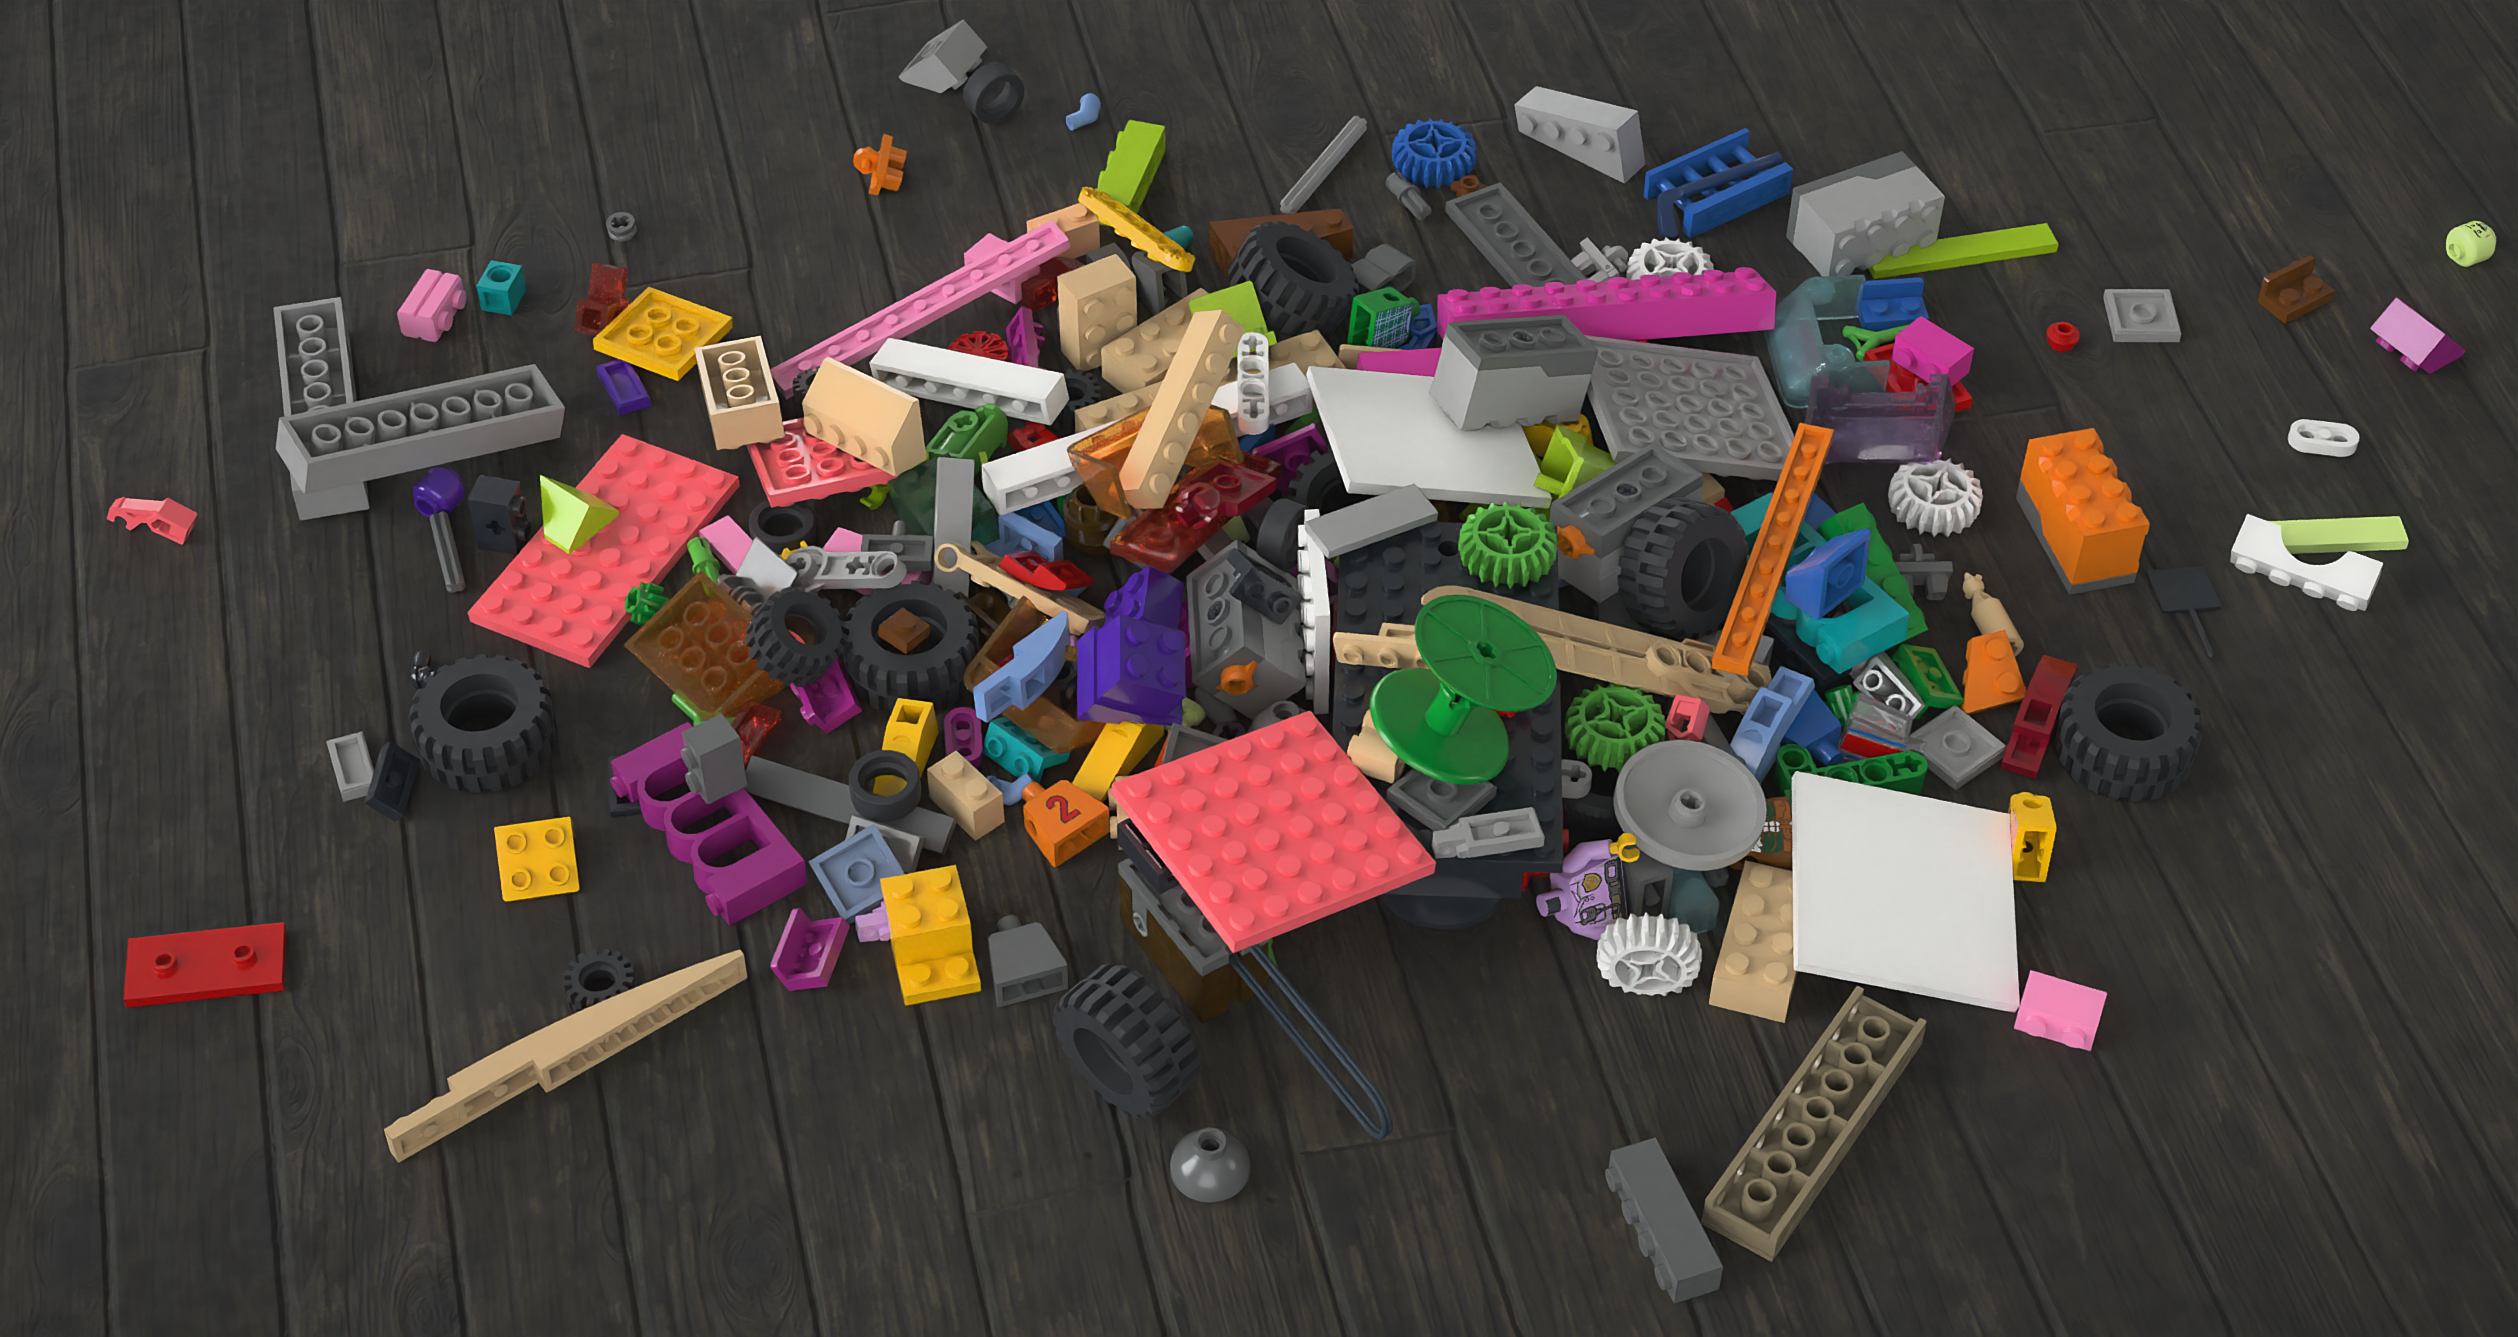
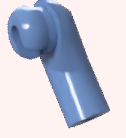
M1088 93L1080 99V111L1066 116V124L1070 130H1075L1098 119L1101 102L1095 94Z
M1028 772L1013 783L997 779L995 776L985 777L1003 793V805L1006 806L1013 805L1021 800L1024 788L1031 782H1035Z

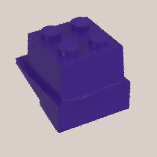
M1120 614L1103 628L1093 626L1077 641V719L1120 724L1122 721L1172 726L1173 723L1183 724L1182 700L1186 697L1184 631Z

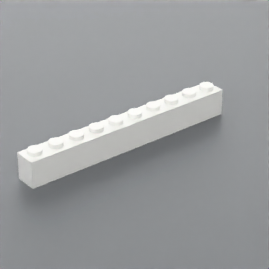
M1291 363L1269 370V424L1274 423L1276 425L1312 413L1313 394L1307 378L1297 365ZM1238 381L1218 387L1188 453L1246 435L1238 426ZM1248 392L1245 395L1248 397H1259L1262 394ZM1149 410L982 464L983 490L999 515L1002 516L1071 493L1074 488L1083 483L1104 482L1116 478L1123 468ZM1250 411V418H1257V411Z

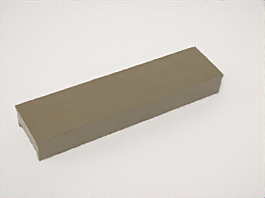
M1859 986L1854 989L1705 1199L1701 1224L1771 1262L1923 1043L1927 1024L1926 1020L1919 1018L1915 1022L1864 996V989Z

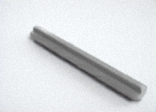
M1354 116L1280 202V210L1283 214L1296 213L1367 130V121L1364 118L1361 119L1359 116Z

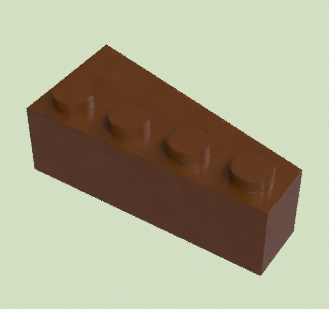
M1341 209L1209 222V251L1228 282L1229 265L1250 231L1255 226L1269 221L1273 223L1283 221L1287 225L1295 224L1305 231L1310 230L1318 238L1325 239L1331 243L1332 248L1339 250L1344 255V260L1353 257L1354 228Z

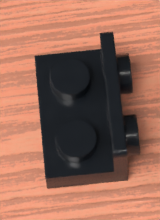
M1234 547L1226 558L1236 569L1233 575L1237 578L1229 593L1237 600L1276 623L1283 624L1303 596L1286 578Z

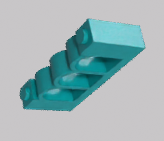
M1772 492L1730 512L1745 532L1746 536L1743 539L1747 541L1750 551L1747 554V560L1750 558L1772 499ZM1803 521L1771 613L1780 618L1796 620V634L1809 646L1816 647V654L1823 663L1828 664L1838 674H1841L1904 641L1907 635L1910 613L1866 575L1864 584L1845 599L1854 610L1836 618H1821L1817 620L1785 600L1786 587L1783 585L1786 584L1785 577L1789 569L1795 564L1799 565L1809 557L1816 547H1822L1828 542Z

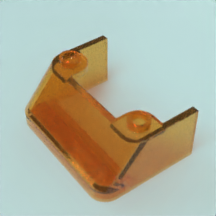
M1210 404L1183 464L1195 466L1196 469H1203L1221 457L1238 464L1243 462V455L1229 411ZM1152 405L1074 442L1067 448L1072 466L1099 508L1125 520L1132 518V514L1119 474Z
M1024 595L965 669L963 681L966 688L972 694H974L973 688L999 670L1000 667L997 665L1014 653V645L1048 621ZM1040 695L1024 710L1012 704L1000 713L1044 746L1058 754H1065L1096 742L1107 723L1077 720L1043 695Z

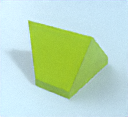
M540 475L544 537L569 555L620 516L619 510L595 495Z

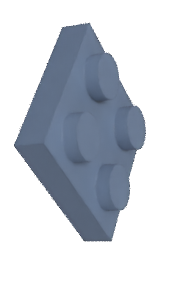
M875 824L808 861L839 915L844 918L848 925L855 922V916L868 914L881 906L884 898L880 879L905 874Z

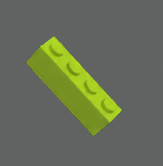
M1129 120L1124 132L1120 131L1118 134L1115 151H1110L1106 170L1100 172L1097 192L1104 191L1103 193H1108V195H1111L1112 200L1121 202L1137 214L1166 151L1165 126ZM1099 221L1100 225L1109 226Z

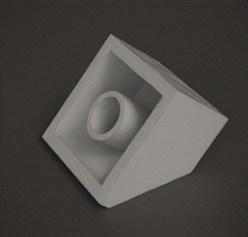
M963 19L928 41L898 77L903 82L938 93H942L950 87L955 90L967 80L966 72L972 71L982 62L980 56L987 46Z

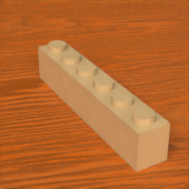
M1224 310L1195 312L1112 491L1135 509L1163 508L1245 331V328Z

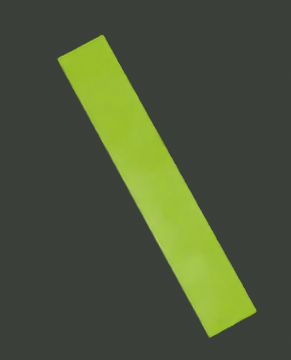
M2047 223L1938 239L1934 244L1923 248L1915 245L1909 247L1906 254L1894 258L1891 254L1883 256L1880 263L1872 265V268H1869L1873 278L1877 279L2057 252L2058 242Z

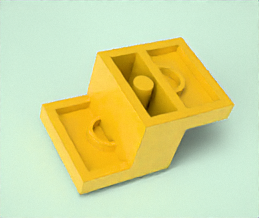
M956 865L880 879L889 922L891 948L905 1006L981 991V982L973 954L971 923Z

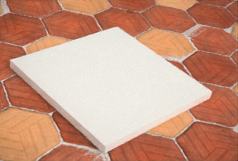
M1316 366L1308 367L1306 377L1348 493L1382 495L1415 483L1424 496L1431 500L1491 504L1492 502L1495 505H1503L1506 501L1509 506H1517L1521 502L1522 507L1549 508L1552 500L1550 492L1533 486L1538 473H1541L1521 424L1516 421L1512 426H1506L1502 429L1493 428L1486 423L1483 428L1474 431L1461 430L1429 394L1434 377Z
M1796 771L1792 777L1794 970L2015 1013L2020 1007L2010 814Z

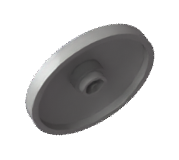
M1688 740L1663 741L1647 746L1635 753L1623 766L1618 776L1613 797L1618 823L1624 833H1631L1636 837L1637 843L1634 845L1662 863L1686 870L1719 869L1744 858L1757 844L1765 824L1767 812L1762 788L1744 764L1719 748Z

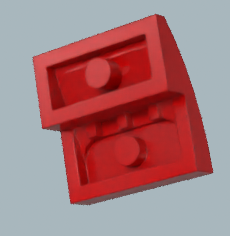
M1036 551L1005 554L998 565L1019 580L1051 590L1064 591L1089 587L1095 581L1071 561L1049 562Z

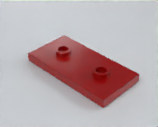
M285 922L129 938L123 999L126 1008L284 991L287 942Z

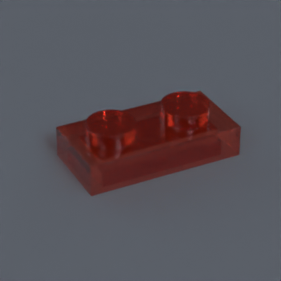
M751 700L746 702L730 724L740 737L745 771L751 756H757L782 721L779 710Z

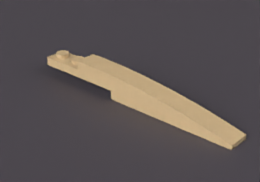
M739 949L618 994L530 1034L447 1078L450 1092L434 1098L426 1106L408 1116L397 1119L392 1125L384 1129L390 1152L399 1163L537 1083L541 1085L546 1093L748 978L744 954Z

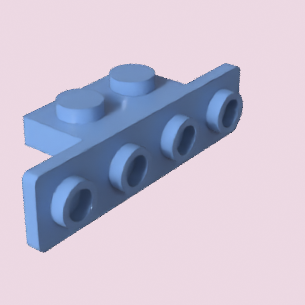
M1013 512L998 517L999 528L984 520L978 521L971 528V541L980 542L986 550L1001 558L1005 554L1036 551L1049 562L1063 561L1062 538L1058 537L1054 532L1047 531L1030 522L1026 517L1019 516ZM971 546L970 549L976 552L975 548ZM1087 587L1064 591L1077 597Z

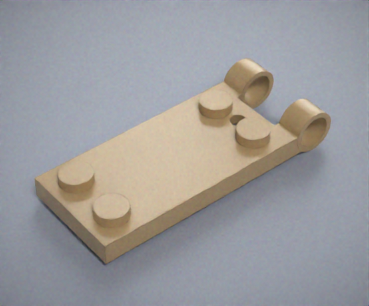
M971 541V546L975 548L977 555L966 552L965 548L958 543L943 544L935 552V563L944 572L962 569L972 574L970 579L975 583L985 587L993 585L1051 617H1055L1062 611L1068 613L1070 633L1080 636L1081 633H1087L1093 626L1101 628L1105 621V612L1065 591L1037 587L1007 573L998 566L1003 558L986 550L978 541ZM949 547L953 548L958 556L954 567L948 566L944 559L945 552Z

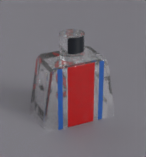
M1859 693L1840 733L1837 749L1843 754V760L1840 763L1843 764L1905 751L1917 752L1924 756L1927 742L1909 737L1913 720L1910 715Z

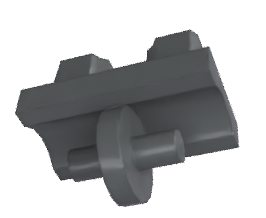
M1912 544L1910 554L1898 555V562L1894 563L1899 573L1906 579L1912 597L1914 595L1913 585H1925L1926 599H1944L1947 593L1948 581L1953 572L1952 561L1935 562L1934 554H1923L1921 544Z

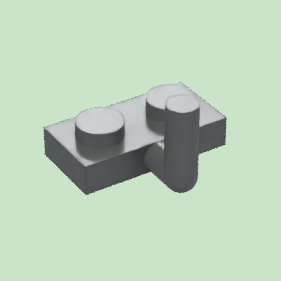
M898 520L893 525L892 535L863 534L861 552H893L906 565L907 571H931L934 537L928 535H908L907 524L902 520ZM895 564L887 566L884 570H893Z

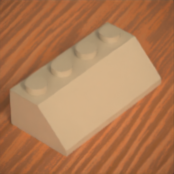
M830 357L823 360L802 402L804 412L803 423L807 433L895 477L927 460L918 399Z

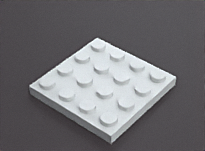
M1319 509L1305 510L1304 525H1298L1299 547L1304 546V550H1298L1297 552L1298 571L1304 574L1297 575L1298 592L1304 599H1301L1297 604V610L1300 612L1301 622L1305 624L1300 625V637L1303 642V648L1307 650L1303 651L1302 664L1305 666L1306 676H1310V678H1306V700H1313L1314 714H1328L1330 607L1324 553L1304 529L1306 521L1320 517Z

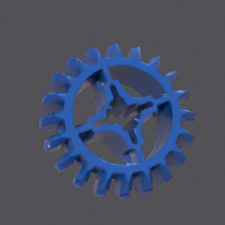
M1429 118L1427 122H1423L1417 119L1415 125L1407 124L1405 129L1399 130L1393 142L1392 161L1397 173H1402L1407 181L1412 180L1415 186L1424 184L1426 189L1429 186H1436L1440 189L1441 185L1450 187L1451 182L1460 181L1462 177L1470 175L1476 164L1477 147L1472 139V133L1466 132L1465 126L1456 127L1455 121L1445 123L1443 118L1440 121H1433Z

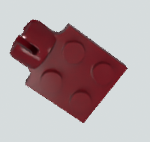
M1217 459L1178 484V497L1176 500L1182 503L1176 506V514L1186 527L1193 526V529L1205 528L1223 514L1238 517L1276 491L1277 478Z

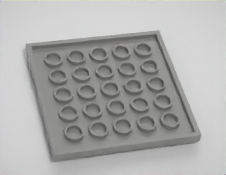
M1585 335L1599 350L1587 388V395L1614 462L1619 463L1654 443L1699 472L1714 473L1723 477L1729 475L1748 477L1752 480H1779L1795 436L1758 357Z

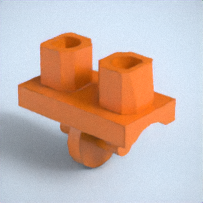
M883 135L881 148L878 152L871 147L859 149L854 154L853 164L855 168L861 171L862 174L872 173L869 194L878 196L881 187L895 192L899 189L903 177V171L901 170L907 151L891 146L892 136Z

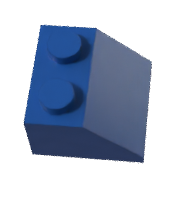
M1864 528L1833 537L1822 547H1816L1810 556L1799 565H1793L1785 577V600L1815 619L1820 620L1860 588L1865 581L1871 531Z

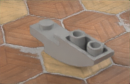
M1838 611L1832 618L1842 616L1844 613ZM1884 651L1852 667V672L1849 675L1854 679L1853 684L1861 690L1862 694L1886 719L1895 723L1898 732H1902L1925 707L1912 684Z

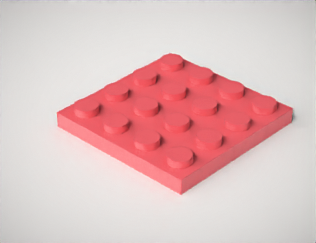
M804 417L782 422L785 434L783 438L775 439L769 443L757 442L746 445L771 508L776 506L787 507L795 502L808 499H824L831 494L845 491L856 492L863 487L877 484L888 485L897 480L907 478L906 471L895 477L807 433L803 423Z

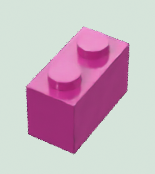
M1920 316L1896 335L1892 360L1945 392L1969 373L1974 348Z

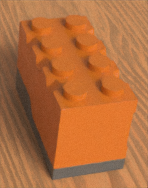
M2089 428L2029 439L2016 500L2069 595L2134 583L2139 567L2145 535L2148 534L2150 523L2142 509L2132 503L2131 491L2126 482L2118 479L2117 467L2112 458L2104 455L2103 443L2095 429Z

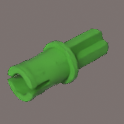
M695 537L687 544V549L694 563L692 568L693 574L699 578L704 594L708 595L709 599H716L717 596L723 595L718 591L716 584L720 576V563L714 558L708 539L702 537V547L700 537Z

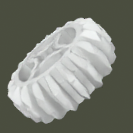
M1665 237L1664 241H1658L1653 238L1651 244L1642 243L1640 249H1634L1627 263L1626 279L1636 280L1640 279L1643 275H1657L1660 278L1672 277V274L1677 272L1701 275L1707 270H1714L1713 263L1710 261V255L1704 254L1702 247L1693 248L1692 241L1682 243L1679 238L1676 241H1669L1667 237Z
M1937 455L1933 460H1928L1925 456H1922L1919 462L1910 459L1907 465H1900L1897 473H1894L1888 492L1891 512L1896 514L1897 522H1906L1907 529L1915 527L1919 529L1920 534L1924 531L1931 532L1933 537L1937 533H1943L1948 537L1952 531L1960 534L1964 527H1971L1974 519L1980 513L1983 495L1980 489V480L1974 478L1973 471H1964L1963 463L1952 464L1951 458L1947 461L1939 460Z
M1646 912L1642 917L1630 914L1628 920L1617 918L1615 924L1607 925L1606 931L1601 934L1598 941L1596 960L1598 968L1601 970L1602 978L1609 979L1610 986H1621L1624 993L1632 991L1640 995L1648 994L1653 996L1654 994H1661L1666 996L1670 991L1681 993L1683 987L1692 986L1693 979L1698 977V972L1700 971L1702 949H1700V943L1697 940V933L1690 932L1689 925H1679L1677 918L1667 920L1664 919L1662 914L1653 917L1649 916Z

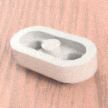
M2301 419L2291 425L2288 442L2299 452L2345 457L2352 455L2356 451L2359 434L2353 427L2347 424Z

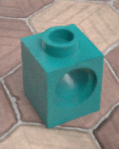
M490 261L476 286L481 310L513 315L526 292L521 265Z

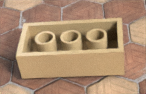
M1202 288L1196 290L1102 347V378L1123 394L1163 381L1193 318L1188 302L1209 293Z
M761 336L694 348L717 450L737 449L742 445L757 442L769 443L775 439L785 437L779 401Z
M1745 861L1713 975L1709 1005L1785 1023L1798 971L1794 970L1793 871Z

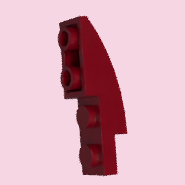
M2046 655L2042 656L2015 719L2013 732L2002 759L2001 769L2037 779L2057 725L2064 695L2067 689L2071 687L2079 665Z

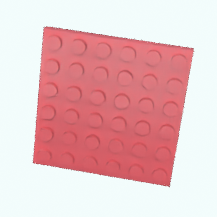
M1311 711L1301 713L1112 784L1111 794L1233 953L1431 875L1435 871V860L1357 766L1351 764V759Z

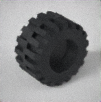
M786 587L780 592H774L752 618L751 623L747 627L746 633L749 635L745 641L746 646L752 648L748 652L751 660L756 659L758 662L756 667L761 672L765 670L769 673L768 678L775 681L776 678L781 680L782 685L789 686L791 683H794L795 687H803L806 683L809 685L816 683L842 654L845 648L843 645L847 641V634L843 633L846 626L844 621L838 619L841 614L837 608L832 609L829 605L831 602L827 598H819L817 592L810 590L809 593L805 592L804 587H796L794 590ZM788 630L796 633L805 644L794 639Z

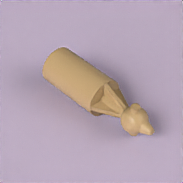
M1965 573L1963 591L1967 599L1972 598L1971 616L1981 634L1985 635L2005 629L2014 657L2022 651L2024 643L2000 600L1983 592L1984 583L1981 575L1976 574V576H1972L1969 573Z

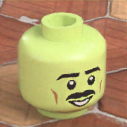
M2471 221L2452 229L2446 239L2448 256L2464 267H2469L2489 259L2493 255L2496 245L2494 231L2481 221Z

